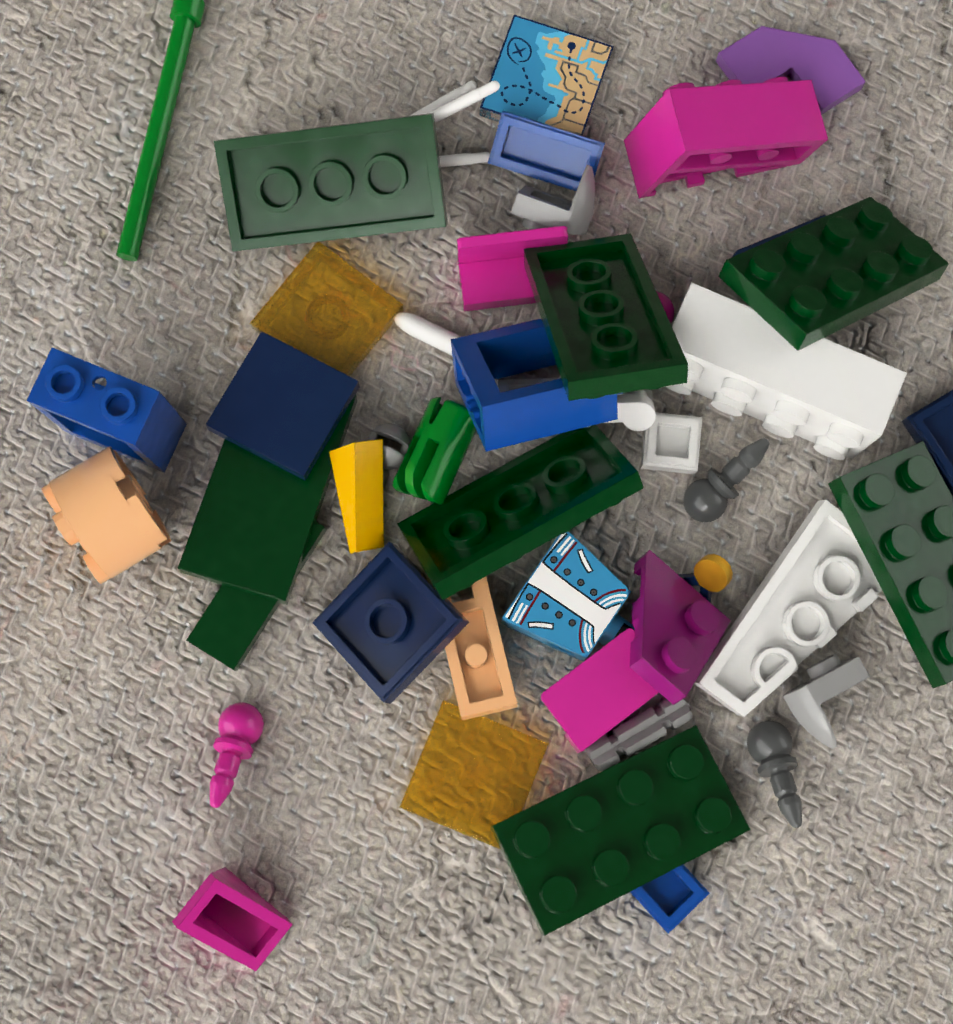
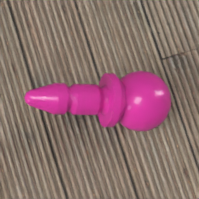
M244 702L234 703L228 706L220 715L218 721L220 737L216 738L213 744L214 749L220 754L214 769L215 775L212 776L210 781V805L213 808L220 807L232 791L233 779L237 776L241 759H250L252 757L253 748L251 745L260 738L263 732V717L259 710L251 704Z

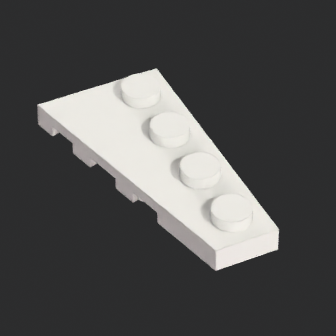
M826 499L817 501L710 656L694 684L736 715L745 717L798 670V665L817 648L825 646L838 634L836 631L857 612H863L879 597L878 593L882 589L841 510Z

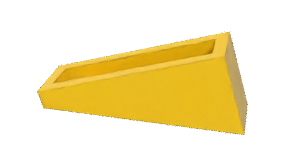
M383 439L354 442L329 451L350 554L384 547Z

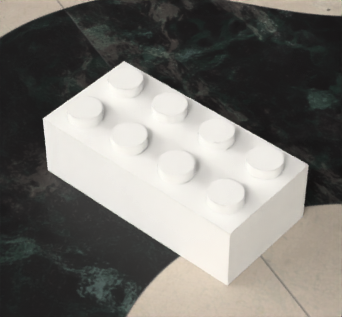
M691 282L672 324L673 331L688 362L687 383L664 387L684 395H690L692 391L712 399L711 405L723 413L732 416H742L745 413L763 421V428L777 436L784 438H793L794 435L815 443L813 448L820 454L832 459L844 460L846 457L853 459L882 436L907 373L825 338L797 351L751 307Z

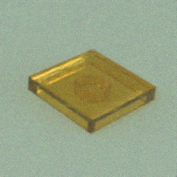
M317 242L250 324L259 334L262 331L351 376L395 322L394 318L399 312H403L404 308L402 303L321 242Z
M443 700L400 808L500 849L490 827L523 810L549 743L483 716L462 720L459 706Z

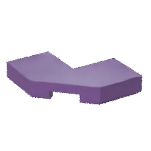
M765 26L759 27L719 52L716 63L729 80H740L742 84L762 83L771 78L787 76L792 81L812 80L821 115L859 92L866 82L835 40Z

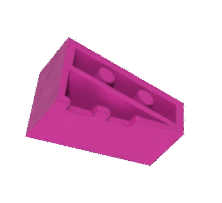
M775 77L762 83L742 84L740 80L734 79L721 82L716 86L695 87L693 83L689 82L673 85L663 92L659 101L624 139V144L638 198L640 199L654 196L656 194L655 188L659 184L685 179L687 188L704 185L703 174L734 168L737 178L801 164L828 140L812 80L788 81L786 77Z

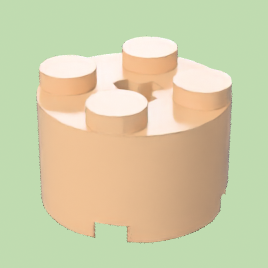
M111 446L96 453L41 488L45 498L56 512L52 519L69 545L72 546L77 542L81 544L87 552L83 555V559L100 584L110 578H114L172 541L157 511H153L144 496L146 493L120 455L115 450H112Z

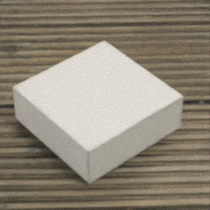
M655 412V422L650 428L644 430L641 469L696 474L699 463L702 417Z

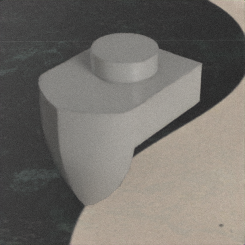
M586 165L573 201L525 185L517 193L511 214L522 217V225L530 230L567 226L568 234L586 235L593 216L595 203V180L592 166Z
M833 654L806 669L811 679L783 695L784 700L798 722L812 736L831 749L838 745L828 718L820 704L870 677L859 656L841 662L837 654Z

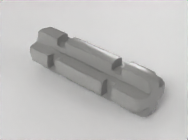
M664 699L657 703L659 708L653 710L651 707L611 730L613 735L608 738L606 735H603L587 747V754L598 771H604L621 762L619 757L625 754L626 757H629L667 734L666 729L671 727L674 730L690 721L693 715L685 699H682L675 705Z

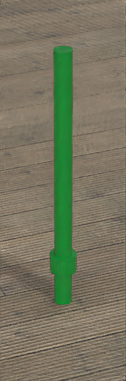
M173 0L170 18L174 23L116 256L124 260H138L194 28L201 26L206 6L203 0Z

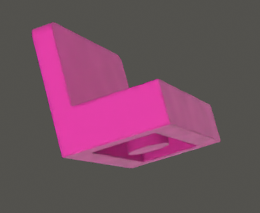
M567 226L458 238L457 255L464 312L536 303L524 267V249L567 244Z
M631 628L623 631L541 694V701L566 732L564 736L577 753L584 751L659 693L630 668V647L635 637V631Z

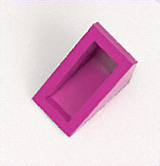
M226 867L210 873L172 921L177 929L254 971L258 970L293 925L287 917Z

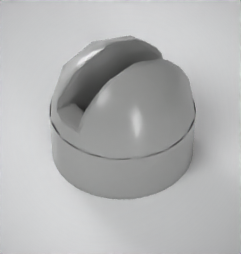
M392 423L379 425L372 430L367 441L376 440L379 436H383L403 444L400 452L383 445V469L392 470L399 468L411 442L409 435L399 425Z

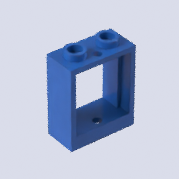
M542 319L451 339L455 384L486 452L618 419L617 395L623 393L605 395L596 399L586 398L569 401L561 378L500 393L495 379L557 365Z
M51 348L27 398L31 405L65 432L103 448L111 446L112 450H115L118 454L164 473L187 425L160 391L55 348ZM99 378H105L107 384L102 386L95 383V381Z

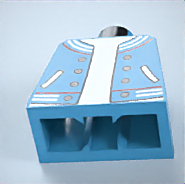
M567 532L556 538L503 615L501 623L575 659L584 661L597 642L605 646L626 629L631 628L634 630L632 623L617 614L631 591L570 532Z

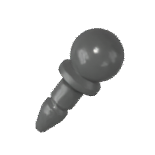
M762 438L744 447L739 452L738 457H734L722 468L721 473L711 467L707 471V478L692 482L687 487L683 497L684 508L688 515L699 522H712L721 517L726 510L728 499H735L739 495L733 486L739 484L750 473L751 468H755L760 464L769 448L770 443L768 439Z
M771 720L762 721L756 724L748 734V751L751 757L760 763L757 769L759 776L771 777L770 782L775 797L779 799L777 802L779 810L793 828H799L802 825V802L800 796L796 794L797 787L793 775L789 772L798 766L796 758L790 755L793 748L792 736L781 723Z

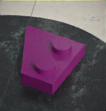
M648 550L634 564V574L641 576L640 597L632 603V624L635 630V637L630 647V668L675 705L688 695L731 620L651 550Z

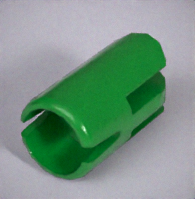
M434 397L430 399L394 477L392 486L395 491L442 505L477 430L465 406L449 399L442 405L440 404L441 397Z

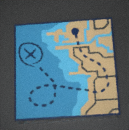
M514 15L489 81H498L500 88L497 92L483 98L480 106V116L499 122L502 111H506L584 136L611 60L614 46Z

